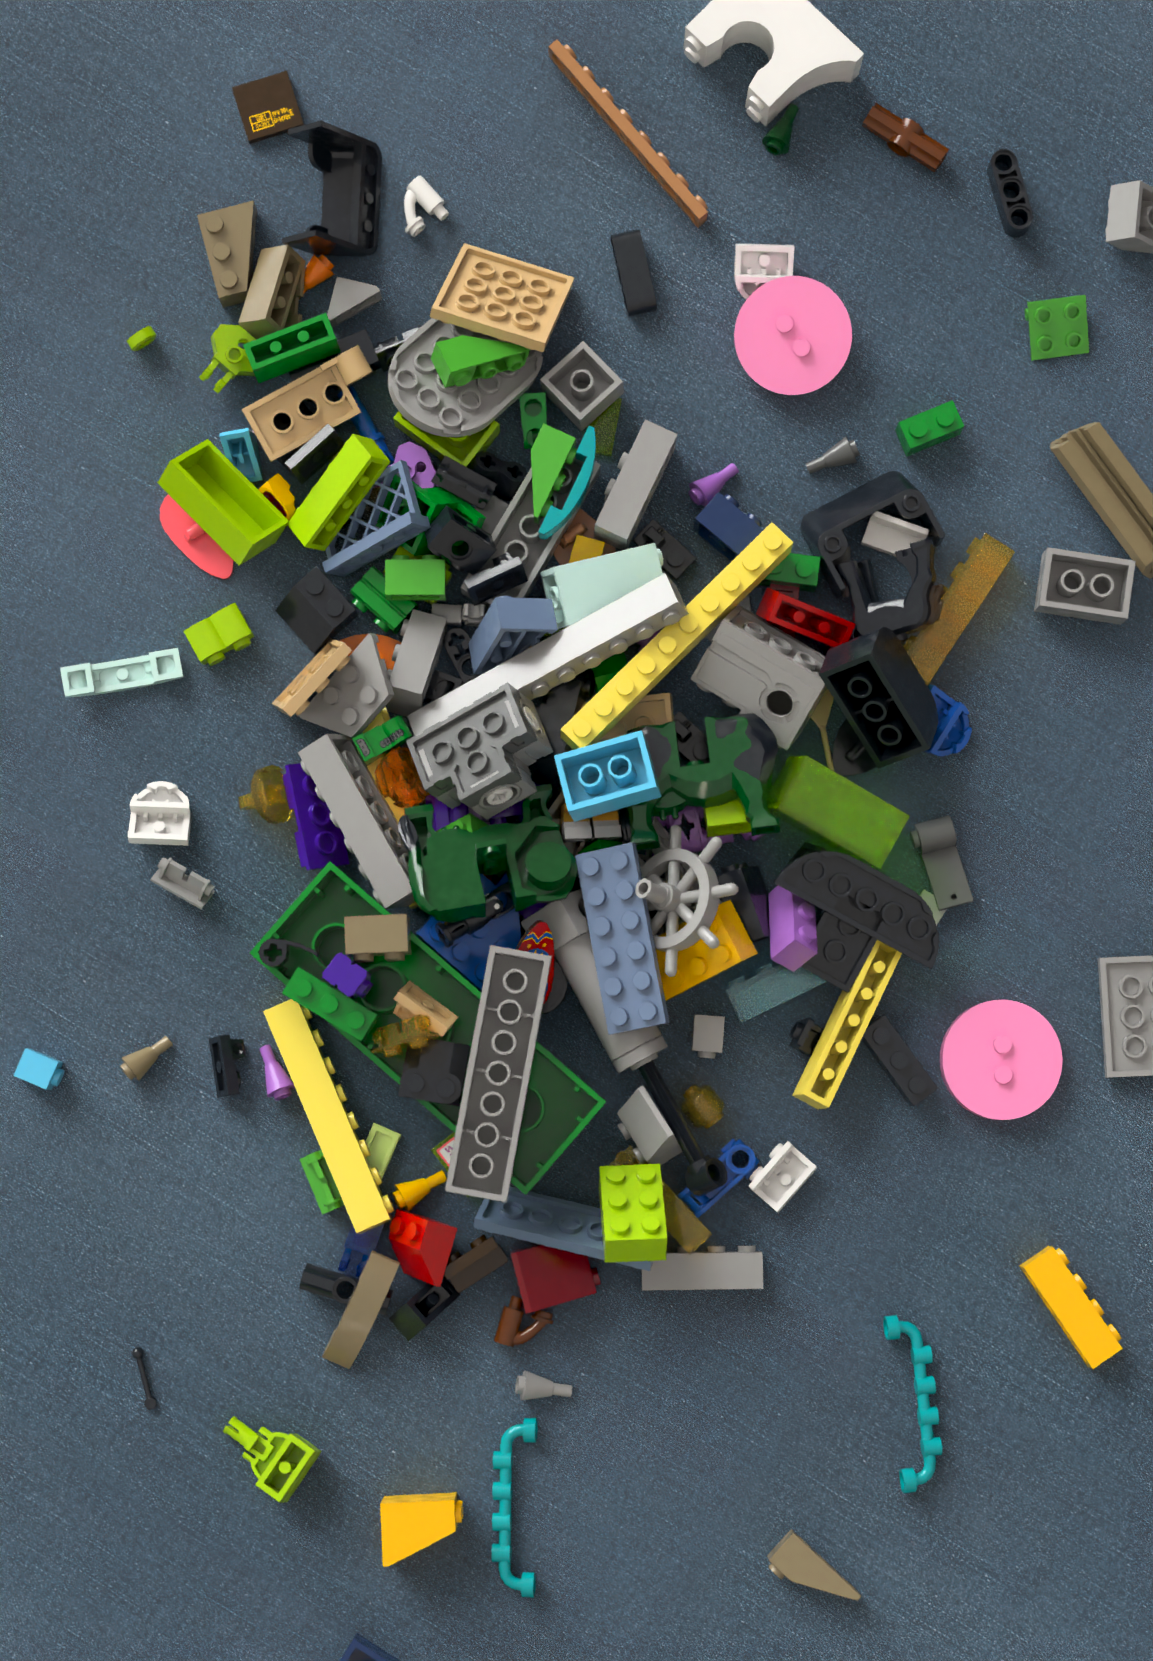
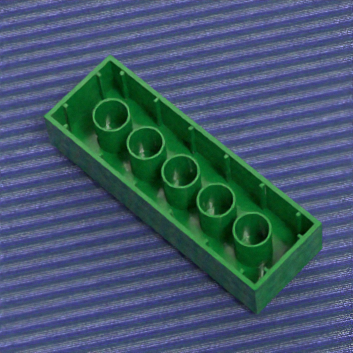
M329 861L249 954L286 986L296 969L300 967L341 992L337 987L322 978V973L336 954L341 952L347 956L345 952L344 917L391 914ZM412 932V955H405L404 961H386L384 956H375L374 962L356 963L371 974L370 982L373 983V986L363 999L358 996V998L352 1000L380 1017L364 1042H361L332 1023H328L399 1085L409 1035L470 1045L464 1078L465 1084L481 992ZM268 939L288 940L313 949L321 954V959L303 949L290 946V955L287 963L282 967L273 968L262 962L259 956V949L263 942ZM277 945L273 946L272 951H267V956L272 958L271 962L276 961V957L282 955V951L277 949ZM409 980L458 1016L453 1026L443 1037L429 1031L424 1023L417 1019L416 1015L406 1023L393 1013L397 1004L394 997ZM537 1041L511 1183L525 1195H527L606 1103L601 1096ZM416 1099L456 1133L460 1106Z

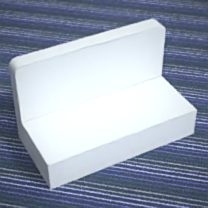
M877 511L869 519L861 545L896 557L895 551L911 548V543L926 539L929 529Z

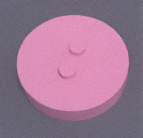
M785 276L763 284L747 298L736 319L734 343L741 365L756 383L775 393L800 395L823 387L840 372L850 352L852 327L846 307L837 294L829 287L808 277Z
M992 1000L967 1009L952 1022L941 1044L940 1070L949 1093L963 1108L983 1118L1010 1120L1034 1112L1051 1097L1061 1076L1062 1050L1056 1032L1046 1018L1038 1011L1017 1001Z

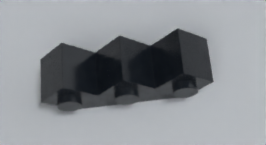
M591 668L576 675L573 680L561 683L550 689L546 698V704L541 703L538 715L553 752L545 757L542 756L535 763L528 766L533 782L562 787L554 755L571 751V747L560 737V729L581 710L586 699L593 695L595 681L591 679Z

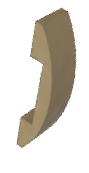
M371 1251L359 1277V1282L337 1328L334 1329L322 1358L345 1368H351L380 1311L400 1262Z

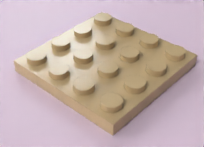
M464 243L431 308L430 317L443 323L469 329L472 332L495 337L501 341L511 342L529 350L544 352L573 287L574 277Z

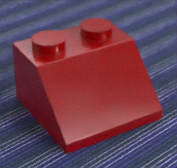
M397 1209L395 1217L390 1224L388 1239L404 1274L441 1287L458 1228L426 1216Z

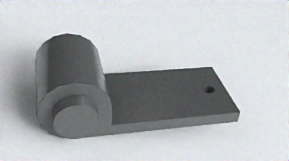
M947 815L914 824V831H910L911 842L914 849L919 848L938 910L942 911L972 903L974 900L956 847L957 838L950 816Z

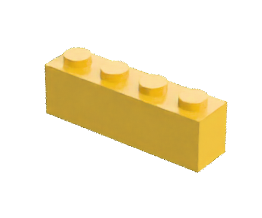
M1047 1246L1019 1265V1267L1087 1367L1094 1369L1123 1349L1118 1342L1122 1338L1112 1324L1106 1325L1101 1317L1104 1311L1094 1298L1090 1301L1086 1296L1084 1290L1087 1287L1077 1273L1071 1274L1066 1266L1070 1262L1060 1248L1055 1250L1054 1247Z

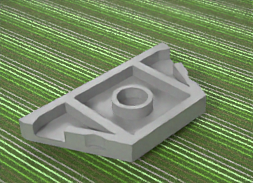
M368 633L349 656L351 658L350 661L340 671L334 673L329 679V684L320 693H317L308 707L299 715L301 719L351 738L361 734L394 696L391 681L387 678L388 670L385 660L380 659L376 645L379 639L376 634Z

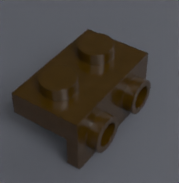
M483 1234L469 1243L472 1249L461 1255L457 1251L449 1256L444 1276L447 1280L451 1281L457 1292H462L508 1262L507 1256L493 1235L487 1239Z

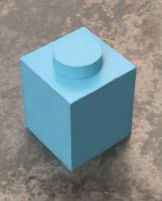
M25 1048L13 1076L43 1089L52 1090L53 1086L57 1087L63 1078L64 1070L61 1068L64 1062L33 1049Z

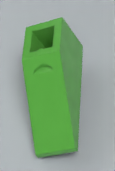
M462 335L436 342L431 361L444 387L447 388L454 385L463 386L471 380L478 378L488 379L497 373L507 370L516 371L524 366L530 350L513 343Z
M544 423L531 448L534 522L539 524L541 517L545 518L550 506H553L554 502L550 501L554 490L558 492L561 490L566 475L562 473L567 464H573L578 449L575 448V437Z

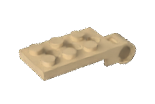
M359 345L343 352L313 371L242 409L270 462L307 443L327 424L334 428L361 413L347 387L373 372ZM331 385L340 387L342 398L336 402L328 400L325 395L327 387ZM305 399L314 401L317 406L316 412L311 416H305L300 412L299 405ZM284 413L289 416L291 425L288 429L279 430L274 426L273 419L277 414Z

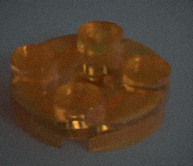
M395 748L381 757V762L375 770L376 783L385 798L389 796L395 801L394 805L401 808L413 807L430 795L424 790L409 748ZM405 773L408 779L407 784L404 779H400V774Z

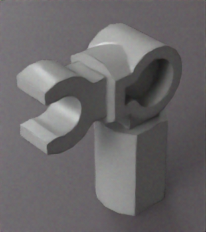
M432 604L431 614L447 618V625H461L462 622H465L467 626L478 627L488 608L483 604L475 606L474 604H464L463 609L462 605Z

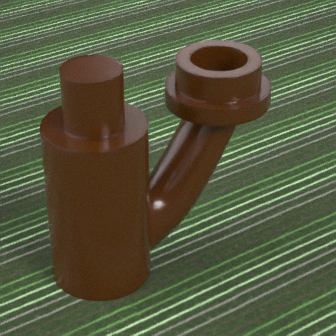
M512 1295L509 1306L503 1307L494 1341L511 1347L526 1343L538 1334L547 1323L553 1324V1314L543 1310L535 1311V1314L531 1316L535 1321L526 1329L519 1331L524 1311L520 1310L523 1300L521 1297Z

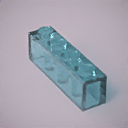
M768 963L754 970L756 976L751 979L745 980L744 976H741L727 983L730 989L724 991V994L739 1024L827 981L802 967L793 972L782 965L772 968L771 963Z

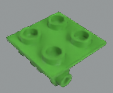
M1086 295L1027 302L1028 308L1025 309V319L1029 322L1031 360L1089 353Z

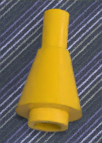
M441 1170L426 1179L421 1178L394 1185L396 1191L392 1193L393 1198L400 1209L405 1207L409 1212L431 1189L446 1182L447 1178Z

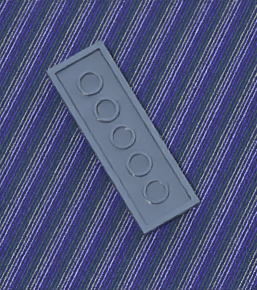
M631 842L575 855L608 1035L670 1023L647 901L638 897L635 892L637 883L642 879L636 843Z
M510 1187L507 1202L484 1198L474 1219V1228L604 1260L600 1208L530 1191L525 1195L518 1188ZM654 1261L614 1263L650 1271Z

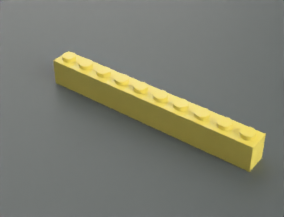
M771 522L686 606L689 614L680 618L677 623L665 626L560 729V737L573 750L598 743L791 553L794 542Z

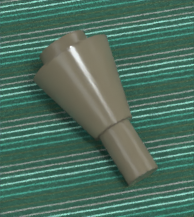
M165 1036L151 1047L148 1046L121 1057L124 1063L120 1068L129 1080L135 1077L137 1081H140L158 1059V1056L173 1046V1044Z

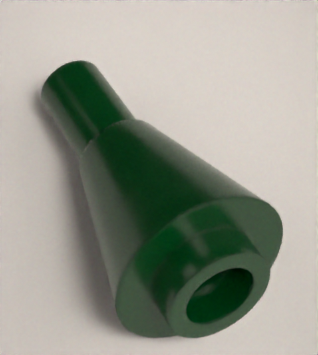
M795 104L788 105L783 117L762 139L765 149L773 155L787 154L789 152L793 121L799 110Z

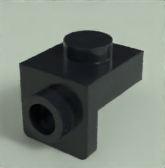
M811 1018L802 1019L801 1022L797 1021L790 1032L792 1041L789 1046L811 1057L824 1029L814 1024V1020Z

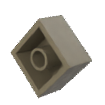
M407 914L344 917L345 952L356 963L374 962L375 956H384L386 961H404L405 955H412L410 918Z

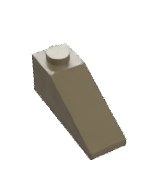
M792 1529L767 1555L768 1560L771 1562L768 1567L781 1580L786 1576L791 1582L858 1601L861 1598L859 1591Z

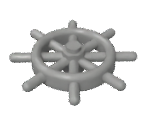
M673 825L670 828L669 849L657 853L647 862L638 855L642 879L637 883L635 889L638 897L646 899L648 911L658 910L650 922L655 948L666 952L665 973L669 977H674L677 974L678 951L689 948L700 939L711 949L719 946V939L709 930L717 913L719 898L732 896L738 892V886L735 883L719 885L716 873L709 864L722 846V840L719 837H713L701 854L697 855L688 850L681 849L682 830L678 825ZM688 864L690 868L680 881V865ZM668 870V883H665L660 876ZM698 878L699 889L688 891ZM698 902L696 910L693 913L690 910L692 903ZM679 917L687 923L680 931H678ZM667 920L666 936H657L656 933Z

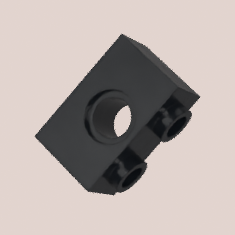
M447 505L430 524L431 528L424 531L428 549L438 557L443 555L448 558L450 563L460 572L466 570L472 575L476 574L497 550L492 536ZM457 541H464L461 545H453Z

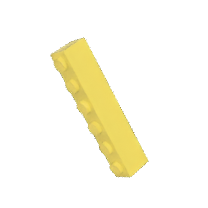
M878 940L876 941L849 993L842 990L792 1096L818 1110L830 1107L902 953Z

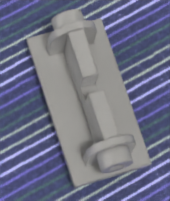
M163 857L157 866L159 869L150 879L153 883L201 910L215 893V886L211 884V880H207L193 871L189 876L186 875L187 868L173 861L172 858L166 859Z

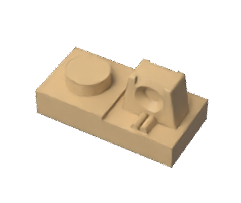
M410 980L394 997V1000L397 1001L393 1011L394 1014L406 1023L416 1015L417 1019L423 1022L429 1031L437 1033L441 1037L453 1026L458 1016Z

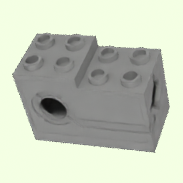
M738 605L722 620L712 638V644L706 649L691 680L696 682V685L701 690L708 693L712 692L721 697L726 705L741 709L739 714L754 713L762 718L775 735L778 748L788 750L804 730L827 690L825 683L819 676L825 656Z

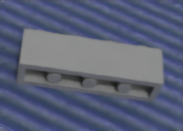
M739 1245L738 1251H726L725 1246H707V1252H695V1246H677V1252H666V1260L654 1261L650 1271L641 1269V1289H763V1252L756 1251L755 1245Z

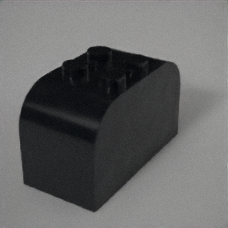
M882 627L828 650L819 676L878 769L931 748L938 727L936 703L924 679L892 630Z

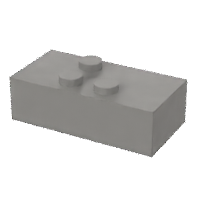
M645 419L629 454L624 452L619 460L617 468L621 471L617 479L611 478L604 493L605 504L594 526V538L619 550H626L675 450L678 434Z

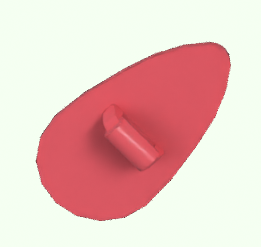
M168 494L160 507V521L164 531L173 543L200 569L220 579L230 578L233 573L234 560Z

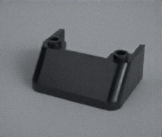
M322 120L288 129L289 136L309 143V161L315 169L324 172L321 226L312 225L305 230V233L283 237L282 243L315 255L363 257L374 254L378 247L382 154L379 146L371 140Z
M887 472L809 512L802 519L800 525L801 534L813 556L820 557L819 567L836 599L842 596L846 588L833 564V561L841 558L847 550L848 543L842 531L843 529L894 504L902 517L906 519L919 518L922 526L929 529L928 537L932 539L934 547L939 546L943 541L945 534L924 495L900 472Z

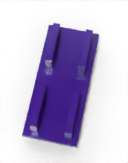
M300 763L286 765V774L282 775L289 810L294 809L298 832H295L294 835L301 868L306 867L307 871L322 869L329 861L336 867L350 864L344 843V834L331 821L329 816L331 811L326 802H323L316 794V784L312 777L304 772Z

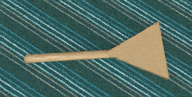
M827 689L814 710L811 719L820 729L831 787L836 789L837 782L826 732V725L834 698Z

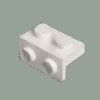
M789 1141L784 1145L779 1143L769 1155L771 1158L770 1162L764 1168L759 1166L749 1178L752 1181L749 1184V1188L777 1213L780 1212L817 1169V1166L799 1152Z

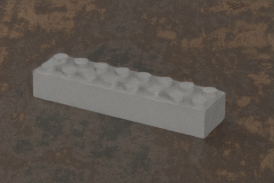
M490 945L445 1191L501 1202H507L551 965V956Z

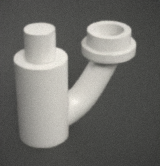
M421 175L410 182L404 197V211L408 225L405 228V232L411 234L412 237L420 234L426 226L421 216L416 218V201L429 215L435 214L441 221L449 214L443 206L445 201Z

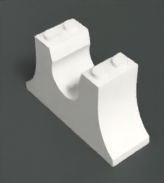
M712 0L685 27L684 53L691 62L695 64L698 62L703 68L720 59L729 47L737 43L754 44L766 53L769 63L759 69L748 87L745 105L749 117L757 123L760 121L764 126H767L794 99L814 87L830 82L851 83L859 75L864 53L808 0Z

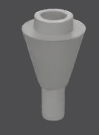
M524 1370L522 1376H517L515 1393L520 1394L521 1401L551 1397L552 1395L571 1397L572 1385L553 1383L551 1380Z

